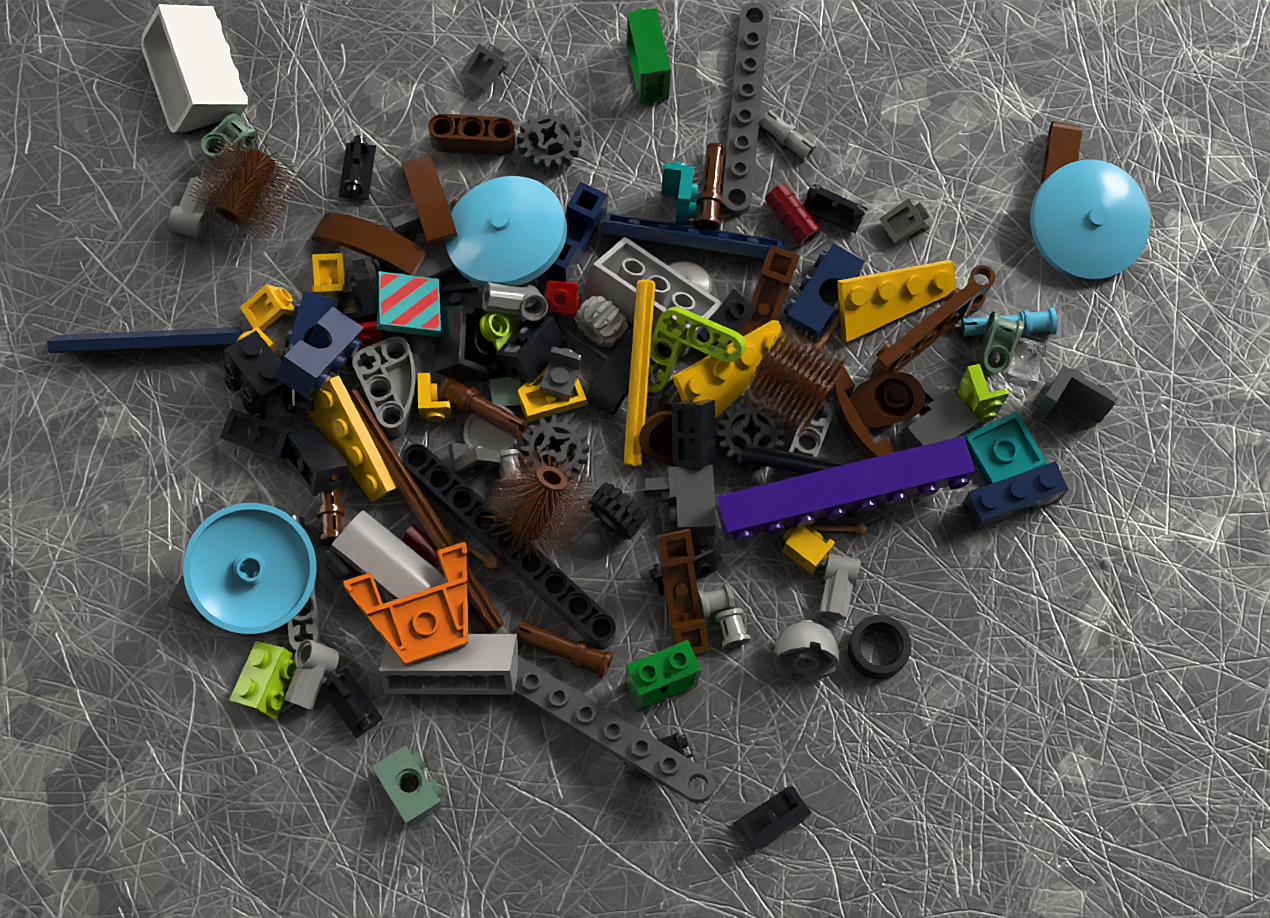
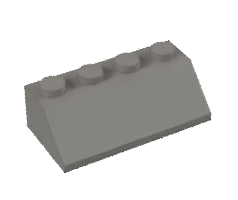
M626 237L622 238L593 264L583 291L591 296H602L606 301H611L615 307L619 308V312L625 316L626 320L634 325L637 282L639 280L654 281L655 296L651 337H653L659 317L670 307H681L709 320L722 304L721 301ZM675 315L668 319L672 322V328L680 325L676 322L677 317ZM692 322L688 323L684 327H686L688 330V328L692 325ZM701 326L695 329V336L698 340L700 339L698 334L703 328ZM659 342L665 347H667L670 351H672L669 344H667L666 342ZM683 344L679 356L683 358L692 347Z

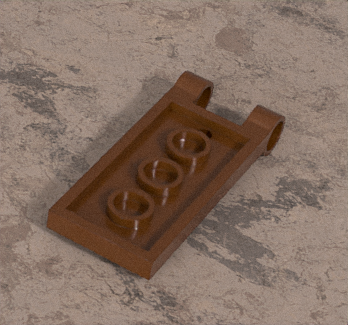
M986 265L974 267L969 275L967 286L962 290L956 288L950 292L944 299L946 303L894 345L887 343L876 354L878 358L872 365L873 371L870 379L899 372L957 325L962 318L967 317L971 312L980 310L985 302L986 293L991 289L995 281L994 271ZM982 274L986 276L989 283L986 285L978 284L974 280V275ZM978 296L980 302L974 304V299Z

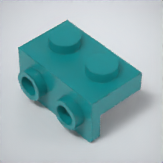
M682 162L664 164L661 195L678 198L675 223L687 225L688 215H695L698 184H692L694 167L687 166Z

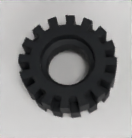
M603 483L593 494L592 497L594 498L587 501L592 505L589 509L594 512L593 515L599 518L603 525H607L610 531H614L619 537L622 536L626 540H631L647 521V516L643 513L642 508L637 507L638 504L632 501L629 495L623 494L622 490L618 487L615 488L613 484Z

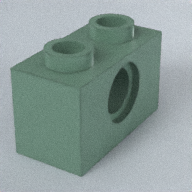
M405 745L371 766L408 828L443 807L439 798L444 794L434 778L428 781L422 769L427 766L417 750L411 753ZM409 777H414L419 780L418 788L411 793L404 792L401 789L403 781Z

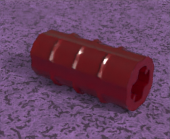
M786 183L776 186L766 195L765 201L800 246L810 243L821 233V228L815 222L813 216L807 212L804 205L800 203L795 193L789 189Z

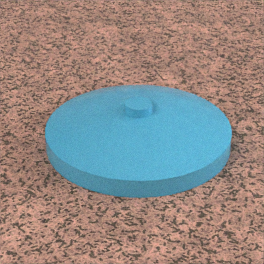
M1080 160L1056 170L1041 184L1033 199L1030 225L1032 236L1039 252L1054 269L1074 279L1096 281L1112 277L1124 271L1137 260L1149 236L1150 213L1141 188L1124 170L1105 161Z
M520 176L499 177L479 184L457 202L452 209L451 216L458 237L445 240V245L456 269L471 282L486 287L488 282L519 286L539 277L556 261L566 241V217L556 195L542 183Z
M261 503L235 504L223 508L208 517L192 535L186 548L183 562L185 587L197 610L214 625L241 634H257L274 630L295 617L304 607L312 593L317 571L314 548L302 526L284 511Z

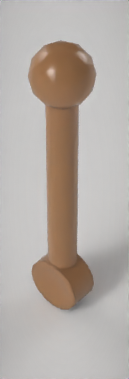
M839 308L838 315L818 342L819 345H815L817 347L816 351L819 346L822 347V343L827 341L839 324Z
M858 523L856 526L813 524L805 526L806 528L811 527L816 531L856 532L859 535L867 532V526L864 523Z
M445 528L455 544L463 542L453 535L452 530ZM466 544L467 552L484 562L488 570H494L497 567L495 557H486Z

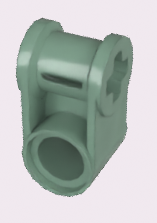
M236 113L226 116L216 128L201 140L200 145L208 168L213 169L207 163L211 164V166H216L211 161H217L211 156L218 157L212 152L216 151L215 149L224 152L218 147L225 148L221 143L226 146L228 145L226 141L233 144L230 141L232 140L239 146H241L239 144L241 143L244 147L247 145L251 148L255 144V140L257 141L258 132L253 128L249 129L245 126Z
M995 311L990 314L976 358L977 363H980L981 369L993 373H1001L1008 369L1016 345L1022 335L1024 327L1022 320L1012 321L1000 317L999 313ZM999 327H1002V328H1005V329H1007V330H1008V332H1007V331H1004V330H1001V329H999ZM996 350L999 353L1000 359L996 366L991 367L988 363V356L992 351Z

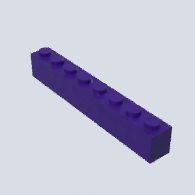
M961 436L717 496L715 507L725 541L734 539V542L739 543L750 540L754 534L765 532L766 535H772L783 531L784 527L794 524L797 527H805L813 524L815 519L827 517L828 520L837 519L844 516L847 511L858 509V512H866L876 508V504L887 501L890 505L901 503L907 500L908 496L919 494L920 497L930 496L937 493L938 489L948 486L951 490L959 489L968 485V482L975 473V468L965 438Z

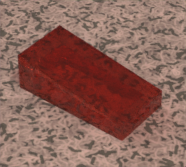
M413 524L406 531L402 542L433 566L438 560V549Z

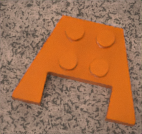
M465 542L437 550V556L447 583L384 604L381 601L372 572L343 581L344 589L404 666L468 645L467 545Z

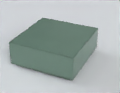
M520 375L514 379L512 377L489 380L493 404L502 405L509 410L521 408L517 398V391L521 387Z

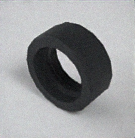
M873 615L864 618L856 625L848 641V656L852 665L860 674L871 679H886L896 675L905 666L911 654V639L907 629L898 620L888 615ZM883 629L890 632L896 638L898 654L891 663L883 666L874 665L864 658L861 652V640L868 631Z

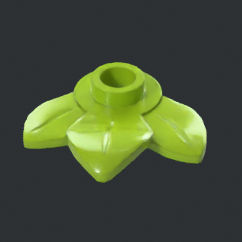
M488 312L481 317L480 331L485 339L493 342L497 352L522 324L516 319L517 315Z

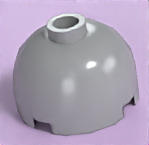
M801 620L786 627L776 639L774 667L778 673L792 679V673L805 674L803 680L822 679L832 675L835 672V665H839V649L834 636L829 629L811 620Z

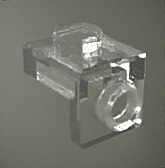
M1020 337L1011 364L1006 369L1004 382L1034 390L1038 382L1041 361L1047 347L1046 344Z

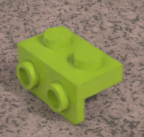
M980 363L967 367L955 390L956 394L979 419V423L995 419L1009 395L1007 388L989 392Z
M255 641L229 701L237 706L259 711L270 718L277 719L297 668L294 662L295 655L283 647Z

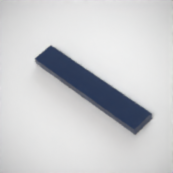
M605 213L601 233L763 259L767 258L771 245L783 249V241L779 239L613 213Z
M241 327L54 335L47 341L48 352L61 353L232 345L241 336Z

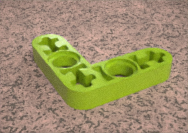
M677 306L670 307L659 317L651 340L649 374L657 368L658 364L663 365L657 373V378L660 380L654 383L652 382L653 377L649 375L647 391L658 392L670 381L683 344L721 361L730 363L735 362L745 353L747 346L745 339L738 332ZM674 315L677 317L676 322L680 324L676 328H672V322L668 320ZM692 322V325L687 330L684 326ZM701 326L708 330L710 334L708 342H701L696 338L695 329ZM716 340L721 342L718 343L715 347H713V344ZM730 340L734 342L733 347L737 349L732 353L727 352L728 346L725 345ZM659 342L669 344L672 350L670 357H663L659 354L657 350Z

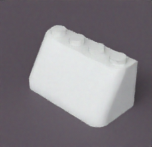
M159 4L142 34V51L168 128L173 133H185L220 122L232 113H236L239 116L248 105L247 95L243 92L238 70L234 66L230 55V47L225 41L221 30V22L217 19L213 6Z

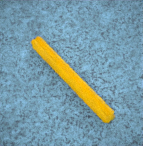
M639 280L636 288L623 461L627 466H641L643 449L639 444V434L645 424L655 296V282L651 280Z

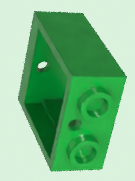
M639 8L632 12H627L626 45L639 103L668 100L671 68L657 8Z
M685 640L627 664L625 684L638 712L696 688L701 668L689 641ZM661 687H667L668 692L662 693Z

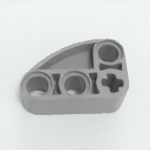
M393 336L357 351L352 360L357 380L372 413L388 438H398L406 432L413 417L418 393L417 374L409 344L402 337ZM395 351H401L404 353L403 356L398 359H393L389 357L391 353ZM369 364L371 369L367 370L365 365ZM379 389L388 391L383 397L373 396V393ZM394 415L400 418L395 424L385 423L389 416Z

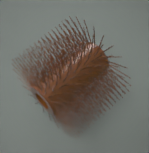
M239 143L241 145L238 148L239 150L232 146H228L226 149L218 146L224 152L215 149L221 155L218 156V154L214 153L218 158L211 157L218 162L217 165L219 166H211V164L207 163L213 168L209 170L211 172L210 175L213 174L216 177L210 176L209 178L213 179L211 181L208 179H203V182L198 181L200 185H208V188L205 186L200 188L199 185L194 184L200 189L198 191H202V193L204 192L207 195L201 194V196L206 197L210 201L205 198L197 199L208 201L205 202L209 204L206 206L214 208L213 212H217L206 214H219L220 218L227 220V223L229 221L233 225L237 224L239 227L240 225H245L252 232H254L252 230L255 227L254 225L261 229L265 227L267 231H269L268 227L275 229L269 224L272 220L269 222L265 220L270 218L265 215L270 213L265 209L274 213L270 208L277 206L278 209L280 208V210L285 211L278 206L282 204L277 203L279 202L278 199L283 194H286V191L293 193L290 189L285 188L288 183L297 186L292 181L289 182L281 178H288L282 175H286L288 172L281 170H288V168L277 166L276 164L278 163L274 161L279 162V160H272L270 156L260 152L258 147L257 150L253 149L252 146V149H250L247 145L243 148L241 143Z
M782 330L774 345L772 344L770 349L768 347V351L762 356L759 365L755 367L757 368L754 373L755 376L751 379L752 382L749 384L750 387H747V391L756 397L755 400L757 399L766 407L768 406L770 409H773L772 412L776 416L781 417L785 415L784 420H788L789 426L795 422L797 425L794 426V429L797 430L799 427L801 430L798 434L801 435L806 427L808 428L812 418L814 419L816 412H819L834 387L833 383L844 368L846 359L843 358L839 365L840 367H838L837 364L840 359L836 358L833 360L834 355L831 353L826 361L825 356H827V353H822L819 347L816 351V348L812 346L809 349L810 351H808L807 348L810 345L808 342L804 344L802 338L801 340L799 338L797 341L793 338L792 334H786Z
M551 453L550 462L548 454L549 466L544 464L543 456L541 457L543 466L539 463L537 465L534 460L535 457H532L536 470L529 466L530 463L526 459H523L524 464L527 466L526 469L520 465L516 468L520 472L508 469L506 472L511 473L509 475L512 477H506V480L503 478L499 481L504 480L503 482H506L508 487L504 489L498 487L497 491L500 490L502 492L500 494L504 496H498L494 501L500 502L501 504L499 505L502 506L496 507L497 509L492 511L499 509V511L505 514L484 516V518L490 517L489 519L504 517L498 519L511 521H502L506 523L483 526L511 527L502 532L513 531L514 533L510 536L512 537L516 534L518 537L515 541L519 537L520 539L522 538V543L523 540L524 543L527 540L528 551L529 541H531V545L532 542L534 544L535 552L536 545L534 540L543 549V543L545 542L541 539L542 537L547 543L549 541L552 545L551 547L555 550L554 552L559 556L550 539L553 540L552 538H554L564 547L558 535H566L567 539L570 540L567 544H572L569 538L571 533L565 531L567 530L565 528L569 529L574 524L570 522L571 519L578 520L582 516H578L575 512L576 510L573 509L579 510L583 507L579 505L581 503L576 501H584L589 498L581 499L583 497L575 495L577 493L574 492L589 491L588 489L590 488L568 487V485L577 486L573 484L581 482L567 483V481L582 480H567V478L575 475L565 476L566 470L561 472L560 469L555 468V465L551 467Z

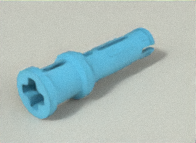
M1054 307L1048 308L1047 311L1029 312L1028 309H1024L1018 315L1000 316L1012 321L1022 320L1024 327L1021 336L1029 337L1031 333L1048 332L1050 335H1055L1057 332V315ZM989 317L962 318L961 330H964L962 331L963 338L984 335V329ZM999 327V329H1001V330H1004V331H1007V332H1008V330H1007V329H1005V328H1002V327Z

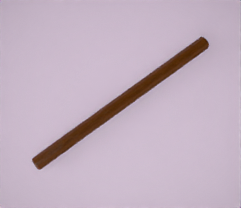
M356 389L348 391L395 485L435 548L440 550L455 545ZM467 564V598L490 633L495 632L504 625L503 619Z

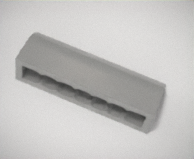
M364 510L348 524L331 544V550L361 575L372 572L377 588L392 600L447 583L442 573Z
M468 634V645L407 666L403 665L386 643L379 668L384 694L514 695L518 671L517 634Z

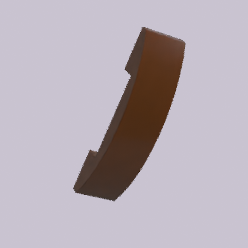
M430 154L401 162L428 245L458 237Z
M326 213L311 236L312 240L338 249L339 246L382 261L387 269L404 275L414 276L428 254L419 245L389 229L361 218L340 213Z
M771 245L750 302L756 310L740 331H738L739 334L745 336L764 324L778 319L800 255Z
M844 367L831 391L835 413L844 433L866 460L894 453L886 438L874 443L849 400L855 384Z
M690 529L657 535L662 585L674 645L688 640L694 654L708 652L709 645L706 626L701 614L693 563L695 556Z

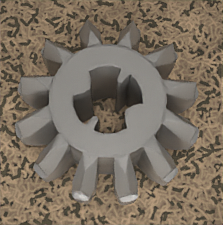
M591 296L585 300L574 316L578 323L577 326L584 332V336H588L591 342H596L600 347L611 348L614 344H617L628 328L625 321L626 318L619 312V308L615 307L611 301H606L602 296Z

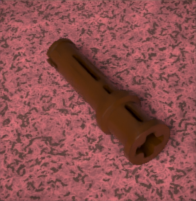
M709 143L706 147L702 192L699 193L696 199V203L699 206L698 215L694 219L693 224L696 227L719 230L721 222L718 219L719 209L723 206L720 187L726 148L721 143Z
M454 376L447 377L441 384L438 391V399L440 401H449L459 407L461 413H473L516 439L522 437V434L518 431L525 433L528 425L526 420H522L481 397L478 389L462 385Z
M338 474L333 475L329 481L338 479ZM339 488L320 492L321 506L316 511V517L320 519L321 535L318 536V543L323 546H331L343 531L342 518L345 516V509L339 502Z
M523 620L519 624L521 629L516 631L517 641H522L570 660V664L574 668L583 667L598 673V677L605 678L614 656L613 651H601L589 646V642L585 640L578 643L528 624Z

